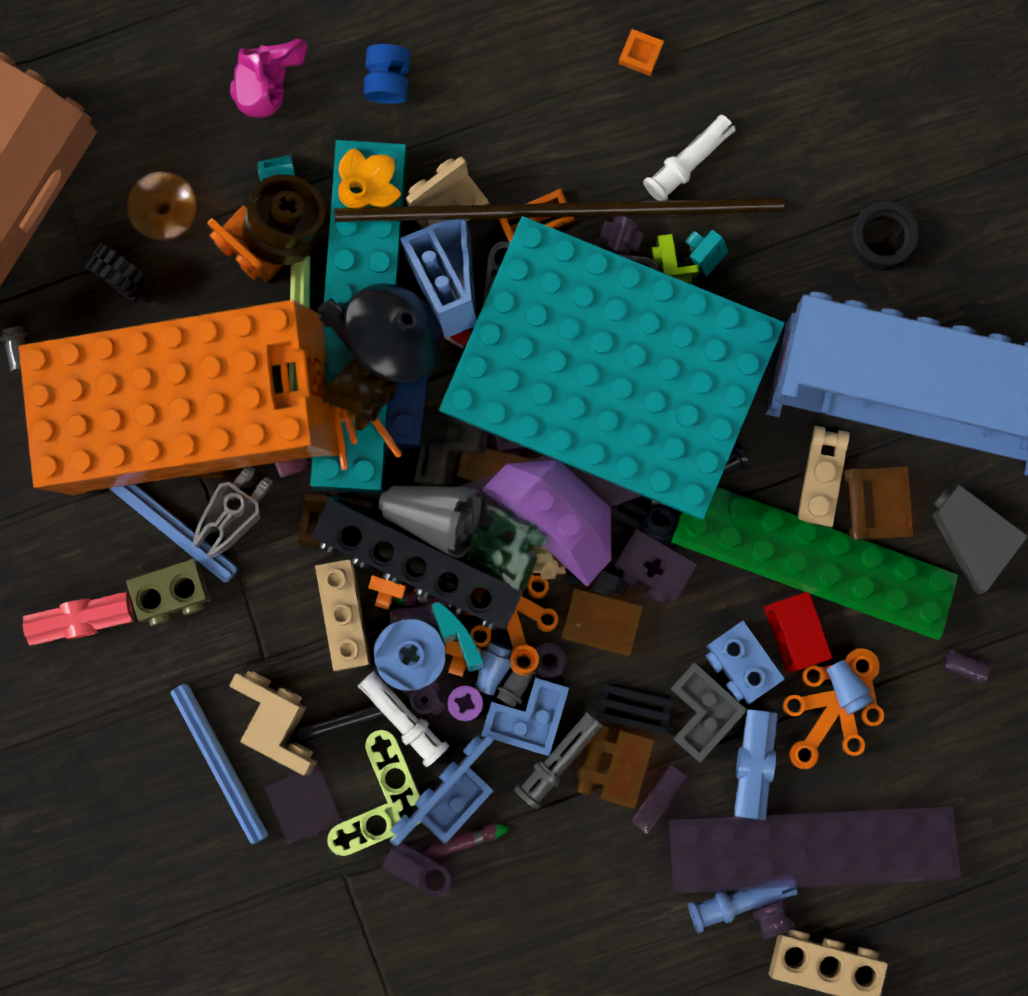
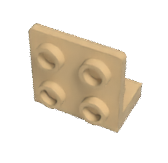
M462 156L455 161L453 158L446 160L437 168V175L427 182L425 179H422L414 184L408 191L410 195L406 198L408 207L489 205L487 198L469 177L467 162ZM418 220L416 222L423 229L443 220Z

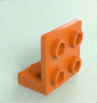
M244 205L222 227L211 218L207 224L213 231L209 236L215 242L214 244L229 258L235 254L237 256L235 260L240 265L239 267L254 281L260 277L267 283L284 266L263 261L249 250L242 233V224L247 211Z

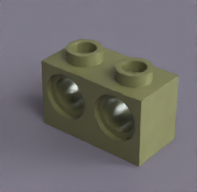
M195 559L126 581L138 621L144 623L149 621L150 626L170 621L169 615L182 611L184 616L204 610L203 603L211 601L200 564ZM191 579L195 585V591L191 597L183 599L178 591L179 585L182 581ZM157 590L161 595V603L157 608L150 610L145 604L146 595L150 591Z

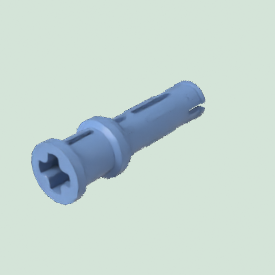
M787 873L784 876L728 895L726 892L722 893L720 891L716 893L714 898L696 904L691 901L687 905L693 925L697 933H701L705 927L722 921L726 924L731 923L735 919V915L790 896H796L797 889H794L796 885L792 875Z

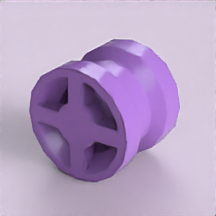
M460 686L451 692L447 704L453 717L461 721H469L479 716L484 703L478 690L470 686Z

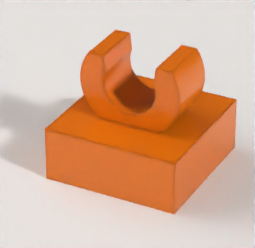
M376 568L368 588L379 591L375 606L388 610L393 602V597L402 599L409 584L404 581L401 584L393 583L382 576L383 571Z
M456 641L448 642L445 644V653L453 656L448 673L463 677L466 662L460 645Z

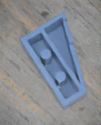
M443 220L400 238L407 263L429 307L433 311L444 337L448 338L474 327L477 322L471 236L467 220Z

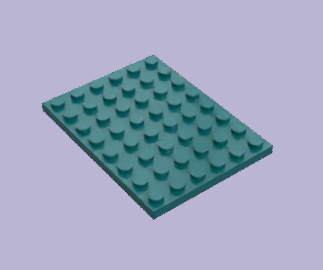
M522 216L439 411L703 521L782 331L784 322Z

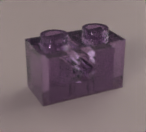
M635 529L613 568L619 571L617 576L628 584L635 587L637 582L649 588L647 595L662 604H666L668 600L673 603L677 600L697 564ZM656 560L660 563L658 569L663 573L661 576L655 574L650 578L646 575L648 569L643 565L645 562L652 564Z

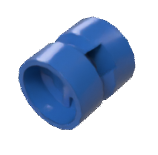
M375 44L366 48L365 68L370 74L364 77L363 97L365 99L381 104H400L408 100L409 81L404 75L410 72V50L392 44Z

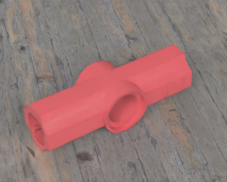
M124 592L94 600L90 598L74 600L60 604V608L23 616L22 625L28 644L32 646L53 642L62 638L67 640L97 634V630L134 622V611L128 593Z

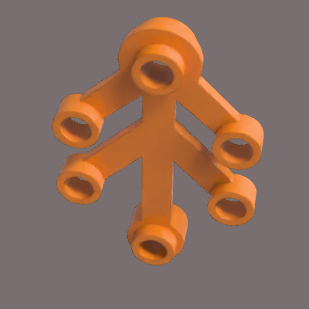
M492 544L481 550L477 563L525 585L528 594L532 598L540 599L546 595L549 589L547 579H541L540 575L534 576L513 564L512 555L507 548L502 545ZM490 558H498L501 566L493 568L489 565L488 560ZM534 582H540L544 586V590L542 592H535L531 585ZM479 587L473 590L474 599L478 603H481L480 598L486 591L485 588ZM521 596L507 626V632L513 649L509 664L513 672L521 676H527L535 671L539 663V655L533 647L526 644L517 611L535 620L538 628L544 632L554 630L559 618L554 610L544 609ZM466 612V614H465V615H468V616H472V614H470V613H468V612ZM543 615H550L554 623L552 625H545L542 623L541 617ZM480 623L471 630L470 636L476 647L482 649L490 642L492 630ZM476 632H482L486 636V641L479 643L475 641L473 635ZM519 657H526L530 665L522 668L518 665L517 659Z
M855 649L846 656L845 660L848 666L872 691L870 696L873 699V702L862 710L861 718L866 725L877 726L884 719V712L877 705L872 682L879 672V660L870 650ZM860 659L865 660L868 664V669L865 673H860L856 669V663ZM812 665L806 667L802 672L803 682L807 686L815 687L819 686L824 680L831 679L827 669L832 665L825 667ZM811 669L819 673V680L815 683H811L807 679V673ZM835 690L803 697L790 695L784 699L783 710L789 716H799L805 710L826 706L804 741H797L790 747L788 756L790 762L795 767L809 769L816 764L818 760L817 748L838 715L844 736L842 741L844 752L851 756H857L864 751L865 742L858 735L854 713L848 715L845 708H840ZM791 699H796L800 703V709L795 713L788 709V702ZM873 708L878 711L879 717L875 722H870L867 719L866 715L869 709ZM852 738L859 741V749L855 752H851L847 747L848 741ZM802 748H807L811 753L810 759L806 762H802L798 758V752Z

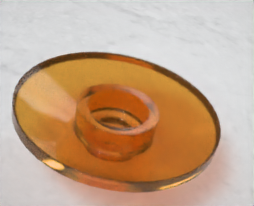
M154 172L141 178L131 189L127 201L128 216L133 226L141 234L154 240H169L184 233L192 224L197 208L196 197L190 185L180 176L170 172ZM169 204L170 210L166 214H160L158 212L159 206Z

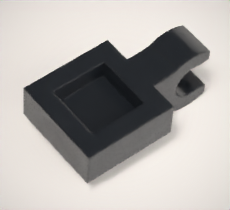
M602 570L592 580L593 587L591 590L608 598H611L613 593L624 597L630 584L620 577ZM566 574L562 576L566 582L573 586L584 584L576 576L570 577Z

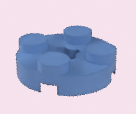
M416 619L401 620L386 627L379 635L374 647L375 664L382 679L392 687L400 690H419L432 684L441 674L445 665V645L440 634L429 624ZM412 645H415L418 648L416 654L420 657L417 663L411 661L408 665L402 662L404 656L400 653L403 647L409 649Z

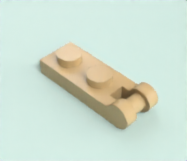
M815 425L811 437L797 516L799 520L832 528L850 432L839 430L838 433L825 431V427ZM822 445L834 446L833 456L821 454Z

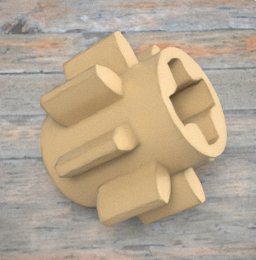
M532 540V546L527 553V561L531 567V572L541 573V579H555L556 574H565L566 567L537 540Z

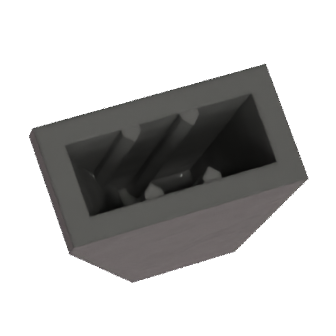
M958 485L952 488L951 491L945 488L933 504L937 507V510L932 517L972 590L977 594L986 593L1028 536L962 486Z

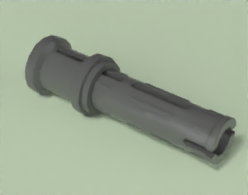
M586 712L546 761H540L534 765L535 771L522 786L517 785L515 787V792L531 807L538 810L541 807L540 801L553 786L558 787L561 784L562 778L560 775L582 752L596 733L604 727L603 724L589 712Z

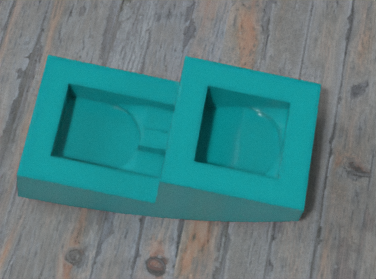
M439 602L432 604V612L443 643L458 640L469 672L483 668L480 653L465 627Z

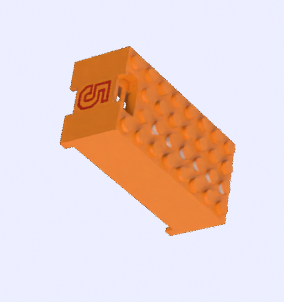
M295 300L19 345L33 488L69 495L86 494V491L316 456L329 457L339 455L332 407L328 403L323 402L324 390L327 387L324 363H328L324 324L320 321L322 315ZM295 362L298 391L290 392L287 364ZM280 365L283 393L279 394L274 393L271 366Z

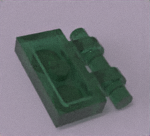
M490 504L485 510V516L492 520L490 527H477L466 559L513 588L525 590L538 559L537 556L528 551L529 545L532 543L537 547H542L546 542L547 536L540 532L537 525L528 520L523 522L516 518L513 511L508 508H499L494 504ZM507 529L515 533L513 542L504 537Z

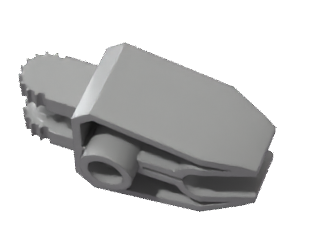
M252 466L245 467L233 484L226 482L218 485L198 523L193 540V545L196 549L210 533H220V536L208 552L210 559L228 550L260 519L258 503L270 489L273 481L266 477L260 481L251 496L242 491L243 487L254 475L255 468Z

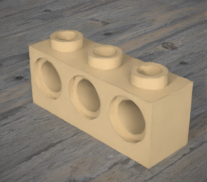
M349 559L315 566L333 671L338 672L371 666L354 563Z
M789 929L788 935L778 933L768 973L772 979L836 996L881 995L888 964L879 959V952L862 947L858 948L857 953L844 950L845 943L824 938L823 944L809 940L810 934L794 929ZM792 947L801 948L803 953L802 960L796 965H788L785 962V953ZM827 956H833L837 960L836 970L828 975L822 974L820 971L822 959ZM861 966H870L872 970L871 979L864 984L857 983L855 981L856 970Z

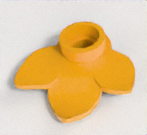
M356 148L349 150L343 156L338 168L342 179L338 187V196L346 207L359 209L369 204L382 208L393 204L401 196L398 188L389 183L395 171L393 157L378 154L365 159ZM350 188H359L362 192L353 193Z

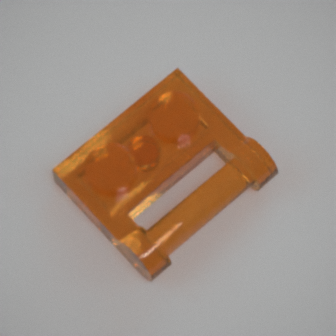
M908 467L851 469L844 471L845 482H849L852 529L849 530L851 540L913 537ZM863 481L872 482L875 528H866Z

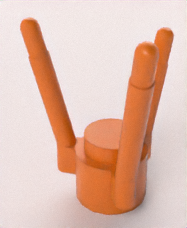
M332 405L340 464L342 470H347V453L342 422H345L351 443L356 444L358 439L353 424L355 413ZM377 417L372 424L396 457H400L401 451Z

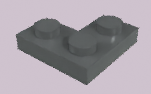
M693 663L670 688L696 712L673 740L701 763L747 709L696 663Z

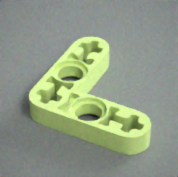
M378 730L373 732L367 738L365 745L367 755L387 803L342 822L331 829L327 839L328 846L337 855H350L395 835L391 828L401 818L399 812L404 809L401 798L394 802L391 795L401 794L411 787L413 795L406 796L411 806L416 805L415 802L420 797L400 745L394 734L389 731ZM380 735L383 740L389 739L392 745L387 748L390 759L397 754L400 761L390 763L382 770H380L378 762L385 761L381 752H374L372 746L377 743L376 737ZM398 768L404 772L406 780L401 788L393 789L387 785L385 777L390 769ZM380 815L385 819L387 827L382 835H372L367 830V821L371 816ZM359 821L361 833L368 841L361 843L359 836L349 842V849H345L343 845L337 846L335 839L339 837L338 830L343 829L345 834L354 832L357 828L353 823Z

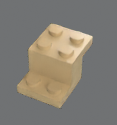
M247 671L246 674L236 673L229 686L260 702L240 742L303 776L311 774L318 762L311 758L313 751L296 742L287 745L307 708L300 704L302 697L286 688L282 689L279 687L278 691L270 688L271 680L254 671Z

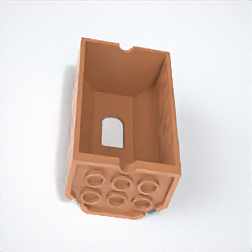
M0 52V286L97 133L90 123L92 118L83 112L84 108L68 97L64 100L51 87L45 84L46 80L30 69H27L24 73L15 66L16 62Z

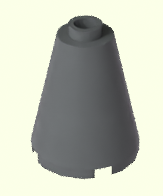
M393 485L388 491L385 490L379 500V510L382 511L383 518L452 557L462 558L471 547L470 544L465 543L469 533L476 535L481 517L482 498L475 496L480 491L471 487Z

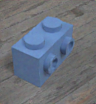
M744 621L739 622L706 645L710 651L705 655L707 660L717 673L721 670L724 671L730 680L726 686L738 702L743 699L746 704H750L784 680V677Z

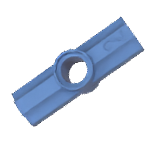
M757 710L746 711L742 747H739L736 764L738 786L734 816L766 819L769 784L773 781L776 764V751H773L778 713Z

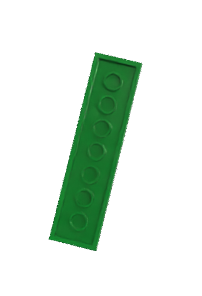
M716 487L703 521L681 512L671 543L936 640H939L943 635L958 579V574L829 527L799 520L796 515Z

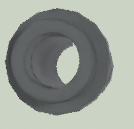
M22 326L2 330L3 337L0 338V342L5 343L10 372H16L17 369L21 371L19 345L26 344L25 338L28 337V333L23 331Z
M517 661V663H518V665H519L520 667H522V668L528 667L527 665L523 664L522 662ZM512 671L503 687L497 688L499 693L496 698L507 706L515 708L517 703H522L520 698L532 678L536 675V672L534 671L527 676H521Z

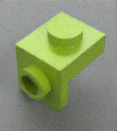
M672 234L658 236L657 247H652V258L656 265L661 268V273L692 284V279L697 278L699 274L698 265L678 268Z

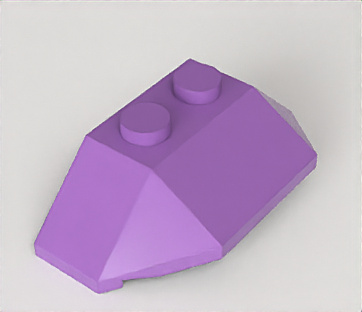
M547 460L506 464L482 489L586 586L611 561V507L562 462Z

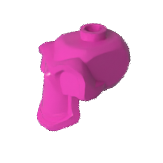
M296 38L291 42L279 45H261L259 48L254 49L240 48L238 63L234 69V80L230 85L231 97L236 102L238 109L246 116L254 118H265L274 114L280 108L283 94H285L283 82L286 75V67L303 64L307 43L300 38Z

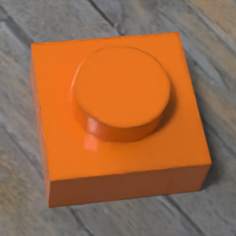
M632 29L620 56L619 64L651 76L664 41Z

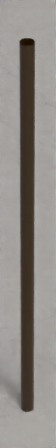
M784 198L369 207L359 209L334 208L335 222L500 219L521 218L522 216L526 218L784 212L785 200Z

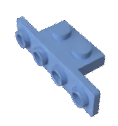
M490 734L482 739L476 736L464 748L463 752L467 756L460 764L457 765L452 762L439 776L443 781L434 792L428 788L415 802L419 807L410 818L403 815L391 828L395 835L389 840L394 846L398 845L419 822L424 824L439 840L446 844L494 790L469 767L493 742L494 738Z

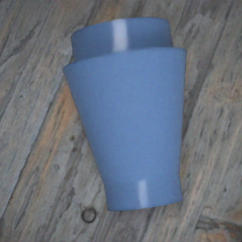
M490 640L487 643L488 645L481 649L483 668L478 669L477 682L474 688L482 693L494 695L496 688L510 668L509 659L513 649L502 643Z
M845 659L827 669L840 708H845L848 715L873 702L870 696L872 691L848 666Z

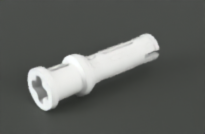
M719 115L677 157H668L664 161V167L652 178L647 177L643 181L648 192L657 201L668 200V195L681 183L686 184L689 181L690 172L728 136L735 132V127L731 125V121L724 115Z
M375 671L371 672L358 684V688L373 701L380 711L403 734L401 736L402 742L405 745L410 744L424 759L422 763L425 767L431 765L447 750L449 745L446 742H441L428 728L429 723L422 718L418 720Z

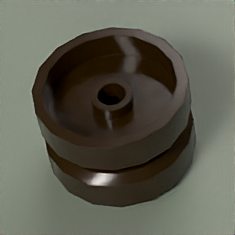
M277 174L264 178L254 187L242 224L243 239L252 253L261 260L274 265H293L304 261L314 250L326 215L325 202L314 186L299 177Z

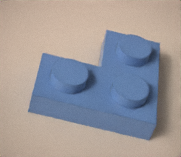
M535 678L526 711L491 702L481 736L486 737L490 734L494 740L549 756L569 688Z

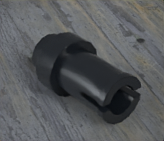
M330 298L318 308L319 313L322 315L320 321L326 328L331 327L350 351L343 328L346 307L342 302L336 303L333 298Z

